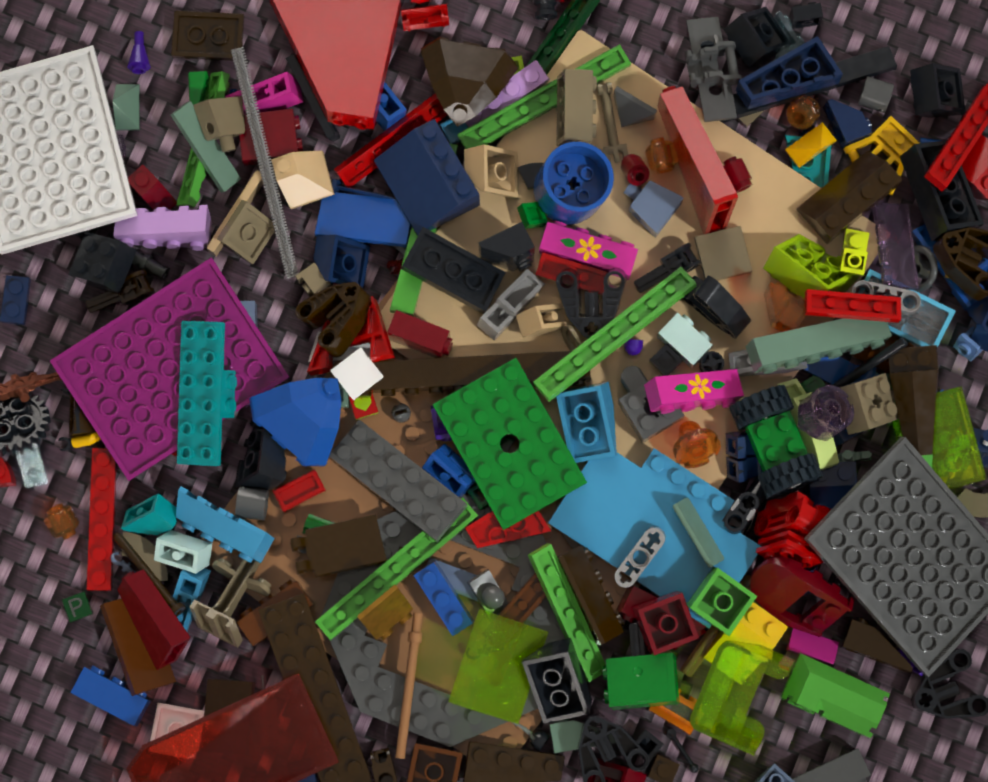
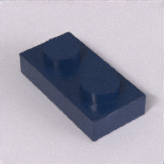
M6 275L0 317L1 323L25 325L31 282L29 277Z

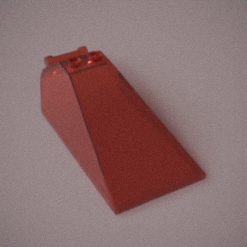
M298 673L142 745L126 770L131 782H298L339 763Z

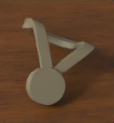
M568 324L562 327V336L568 349L573 351L575 347L569 338L568 330L572 333L578 346L582 343L575 329Z

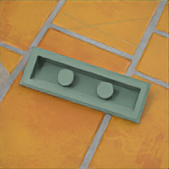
M684 498L675 503L673 509L706 565L711 568L723 561L724 556L690 499Z

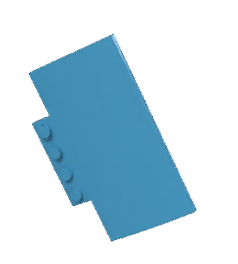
M655 448L641 468L619 453L616 456L588 461L581 471L587 484L567 494L548 522L549 525L583 547H587L589 551L617 569L647 529L654 526L661 528L665 532L666 540L636 582L659 597L674 591L682 592L686 603L689 602L712 567L710 568L706 565L673 509L675 503L684 498L690 499L724 556V560L713 567L719 568L738 583H740L758 555L756 548L762 547L742 533L731 534L725 530L722 520L735 500ZM658 532L655 534L649 533L650 541L647 545L644 542H641L640 545L647 547L653 553L654 550L650 549L654 542H661L658 538L660 535ZM638 550L634 553L633 558L636 563L643 564L647 560V555L644 551ZM629 561L626 562L627 565H630L629 569L624 573L630 577L634 569L637 572L640 571V569L633 567ZM689 609L693 619L708 629L711 627L710 623Z

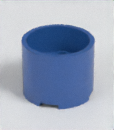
M565 143L557 147L548 156L538 171L534 181L535 200L551 220L560 221L568 225L581 223L594 215L611 193L614 182L611 163L600 149L589 143ZM569 182L572 183V187H574V190H570V185H568Z

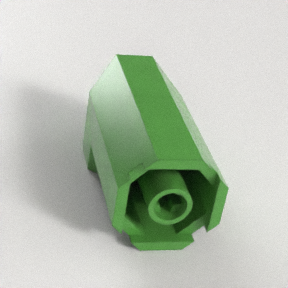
M800 653L780 699L786 700L788 697L787 703L813 715L815 712H820L819 717L866 738H871L873 733L869 732L872 727L876 729L887 706V702L883 698H889L890 693Z

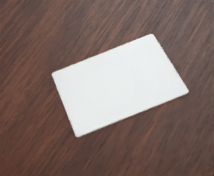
M362 348L356 350L331 369L332 374L335 378H338L339 383L353 400L384 377Z

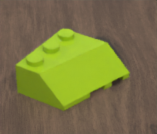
M800 234L775 246L763 267L764 270L770 273L772 278L780 281L791 293L796 294L804 301L807 289L846 292L861 276L840 272L841 256H830L825 253L824 247Z

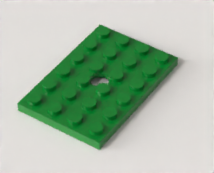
M517 358L512 359L432 404L503 530L587 484L586 479ZM512 434L518 438L519 448L515 452L507 453L502 450L500 441L505 435Z

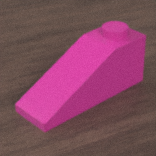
M284 72L251 86L254 87L251 90H255L252 92L255 93L253 95H256L253 98H257L254 100L257 101L255 104H258L255 107H259L256 110H260L257 113L284 110L304 102L301 87L297 79L289 72ZM239 90L226 95V98L241 96L242 91ZM243 103V112L244 114H246L247 111H245V109L247 108H244L245 106Z

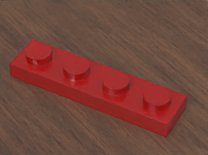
M807 289L805 291V315L899 323L901 321V297Z

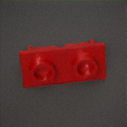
M447 4L401 9L404 31L410 32V30L449 25Z

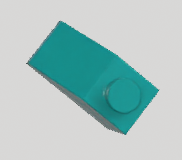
M156 494L126 510L121 529L128 532L158 536L166 531H170L176 525L177 507L160 494Z

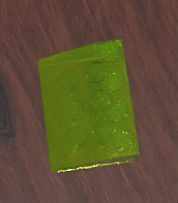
M962 386L938 392L936 401L932 469L950 490L987 479ZM899 419L892 421L896 440H898L900 437H903Z
M479 609L448 702L518 724L530 690L522 659L545 645L548 631Z

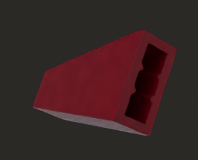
M144 569L136 573L134 571L127 573L122 578L118 592L155 668L159 670L177 661L191 637Z

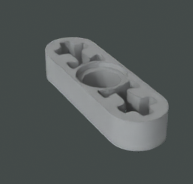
M654 526L647 529L616 570L614 577L619 586L624 588L632 586L663 546L666 535L661 528ZM658 532L660 534L658 538L661 542H654L650 549L654 550L653 553L647 547L640 545L641 542L647 545L651 539L648 535L649 533L655 534ZM638 550L644 551L647 555V560L643 564L634 561L633 555ZM629 561L633 567L640 569V571L637 572L634 569L630 574L632 580L623 582L620 572L625 573L629 569L630 565L626 564Z

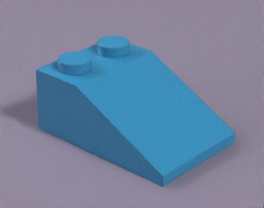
M609 382L567 389L556 396L566 445L576 463L617 455L614 405Z

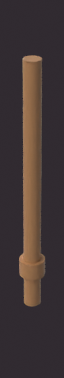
M413 613L411 632L408 633V642L410 644L395 758L405 759L419 643H422L423 633H421L423 614Z

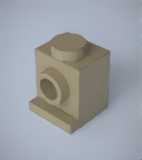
M315 263L295 276L299 284L304 282L302 287L309 297L331 286L328 281L324 280Z

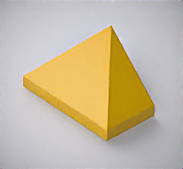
M822 122L786 148L785 151L797 167L801 168L837 140Z

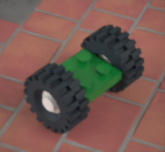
M777 385L761 390L758 393L743 398L741 401H737L729 407L738 430H746L763 473L759 474L758 479L767 499L786 495L823 477L814 454H808L790 410L794 409L785 385Z

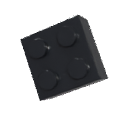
M810 2L808 5L803 6L802 4L794 5L789 14L791 30L820 25L823 18L821 3Z

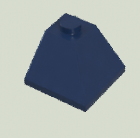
M339 235L317 236L313 259L324 280L334 284L356 282L364 289L370 246Z

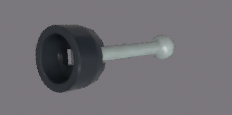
M513 719L510 721L530 736V744L538 751L544 747L550 738V735L542 730L532 732L519 724L517 720Z

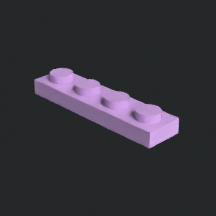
M535 60L513 75L498 97L477 116L466 122L467 125L471 127L550 81L539 62Z

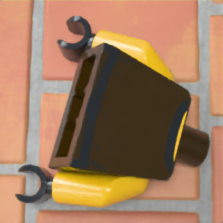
M60 389L65 394L70 395L68 437H72V439L67 437L59 438L58 441L66 440L68 443L66 448L60 450L68 452L73 447L90 446L101 440L68 389Z

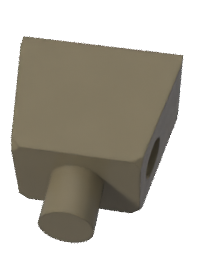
M242 96L207 99L194 104V110L205 139L207 141L219 140L222 153L236 150L233 137L245 133Z

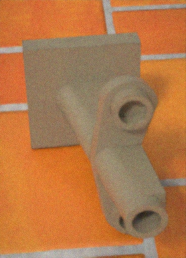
M219 558L218 561H214L212 567L218 573L229 578L230 582L218 602L212 608L194 599L189 608L198 628L237 648L243 641L235 620L230 617L245 590L248 588L264 596H268L271 592V584L263 578H259L258 581L252 579L260 565L259 562L252 560L249 563L243 560L235 571L230 568L231 564L225 559Z

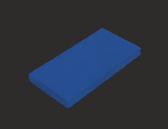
M336 192L334 193L335 195L321 200L315 230L316 237L321 235H339L357 242L407 247L411 225L396 199Z

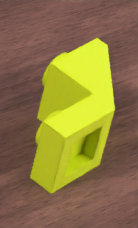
M846 228L841 251L840 272L864 276L868 255L866 250L870 233Z

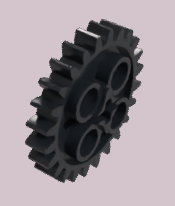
M29 392L30 399L27 402H22L19 397H11L4 401L0 400L1 456L4 457L6 452H10L11 456H14L15 451L24 454V448L33 450L31 444L40 445L39 438H46L45 431H50L49 423H51L48 407H46L44 400H39L38 395L32 397L31 392Z

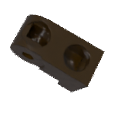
M389 747L371 751L370 756L375 782H398Z

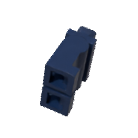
M746 430L725 433L726 454L730 455L726 457L727 478L740 483L763 473ZM733 440H735V449L732 445ZM734 463L736 464V472L733 469Z

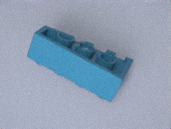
M180 486L176 518L183 522L181 525L183 528L194 533L195 529L202 532L200 537L213 543L214 539L221 542L219 547L230 553L233 550L240 552L238 557L249 563L252 560L259 563L262 562L275 539L274 537L245 520L236 518V516L221 507L218 509L217 506L200 496L197 497L189 490Z

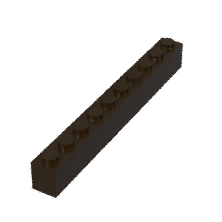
M572 351L373 362L384 377L358 396V398L372 397V393H381L383 397L395 396V392H405V395H418L419 391L429 390V394H441L446 389H452L454 393L514 358H517L535 389L533 381ZM590 371L574 382L572 386H585L586 382H590Z

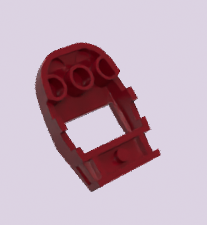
M769 558L751 574V592L757 596L755 600L768 613L786 626L821 637L822 632L847 611L851 612L855 600L853 597L847 599L839 594L841 588L835 583L830 585L822 579L823 574L817 570L813 572L807 571L802 568V563L790 558ZM807 591L821 598L803 615L799 613L794 615L786 611Z

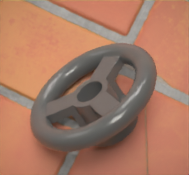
M916 245L908 248L902 254L898 263V275L902 285L917 292H923L930 288L936 279L938 265L930 249ZM920 253L926 255L929 260H921ZM912 255L913 264L911 270L905 275L906 261ZM914 277L927 279L921 285L910 283Z

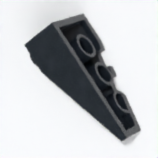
M251 418L250 425L253 427V430L244 442V447H247L244 460H239L235 489L247 487L272 490L283 483L286 478L285 451L271 438L272 434L263 426L259 427Z

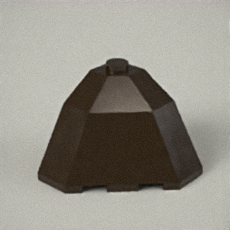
M439 37L421 48L431 86L443 109L457 127L477 116L494 101L518 69V66L507 51L501 48L490 49L481 47V44L449 41V38Z

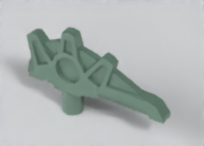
M845 450L843 453L838 454L839 462L871 460L872 453L870 451L851 452L850 450Z

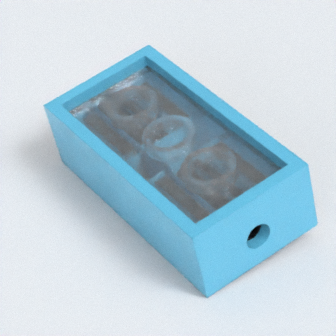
M870 269L864 279L865 281L916 292L921 298L920 307L915 314H901V321L899 323L887 322L891 334L898 338L903 337L907 342L915 346L937 345L938 347L956 311ZM860 287L858 294H869L866 288ZM912 298L903 299V305L906 308L912 309L916 306Z

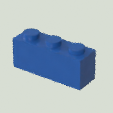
M437 561L414 574L415 579L452 636L474 623L473 617Z
M93 665L91 669L84 667L70 693L133 726H138L151 702L146 698L147 693L144 692L132 696L130 690L124 687L126 682L114 676L112 680L103 676L105 671Z

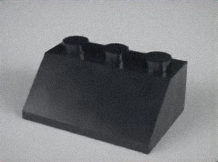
M522 222L479 242V257L492 265L510 271L518 269L521 272L532 266L531 263L534 262L535 246Z
M571 638L549 642L522 659V664L543 724L590 714L592 697Z

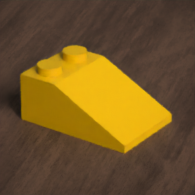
M753 602L730 636L719 631L703 655V658L742 685L773 650L788 626Z

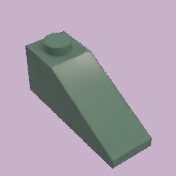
M564 719L549 725L554 753L578 750L577 746L583 723ZM588 726V730L593 729L594 732L599 730L597 727ZM612 734L607 735L611 744L616 743ZM594 742L590 743L591 747L596 746Z

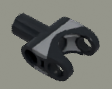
M758 476L748 490L738 497L725 516L724 528L727 532L746 535L754 523L756 514L767 500Z

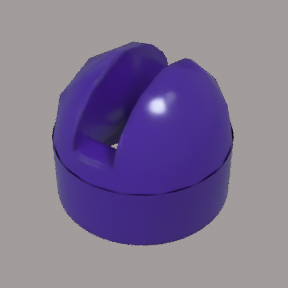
M629 339L624 343L625 351L632 356L638 355L643 349V340Z

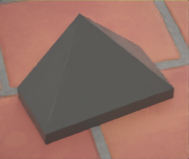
M618 86L615 88L614 100L621 127L654 120L657 113L655 108Z

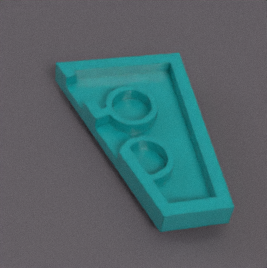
M785 135L787 148L801 137ZM831 146L801 168H798L790 158L792 169L822 188L829 180Z

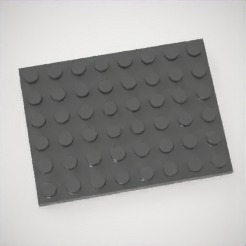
M900 437L804 538L926 677H930L988 614V533L906 437Z

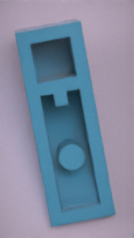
M206 568L196 574L182 570L173 594V598L177 603L182 602L186 607L177 618L187 632L193 620L189 607L194 599L200 602L211 570Z

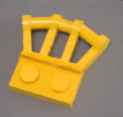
M890 116L871 136L850 144L843 150L846 155H849L853 163L860 157L857 152L858 149L874 143L877 147L871 153L878 155L882 151L889 157L886 161L890 165L894 162L898 166L896 172L901 177L904 167L900 156L914 144H919L920 142ZM895 189L891 193H889V195L892 196Z

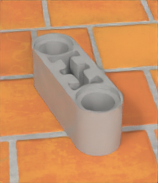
M865 280L856 282L851 293H856L857 288L864 287L870 295H873L874 290H877L876 295L883 296L884 293H888V296L893 297L900 295L901 314L903 315L915 314L921 304L920 296L914 291ZM912 298L916 306L912 309L906 308L903 305V299Z

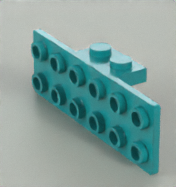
M181 322L177 464L221 465L222 418H234V412L236 411L235 388L237 386L236 370H224V322Z

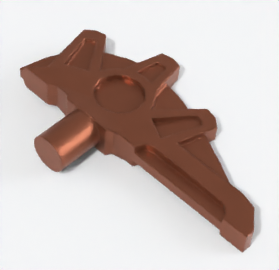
M31 372L29 376L23 377L13 374L10 381L5 384L0 383V400L4 401L11 397H19L22 402H27L30 399L29 392L35 390L36 387L57 380L61 381L62 379L57 372L37 375V372Z

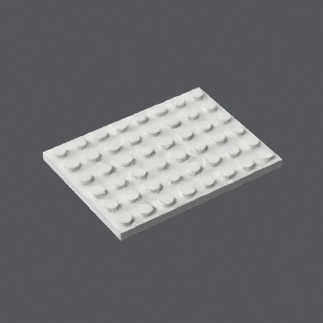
M94 46L0 72V254L3 255L138 216Z

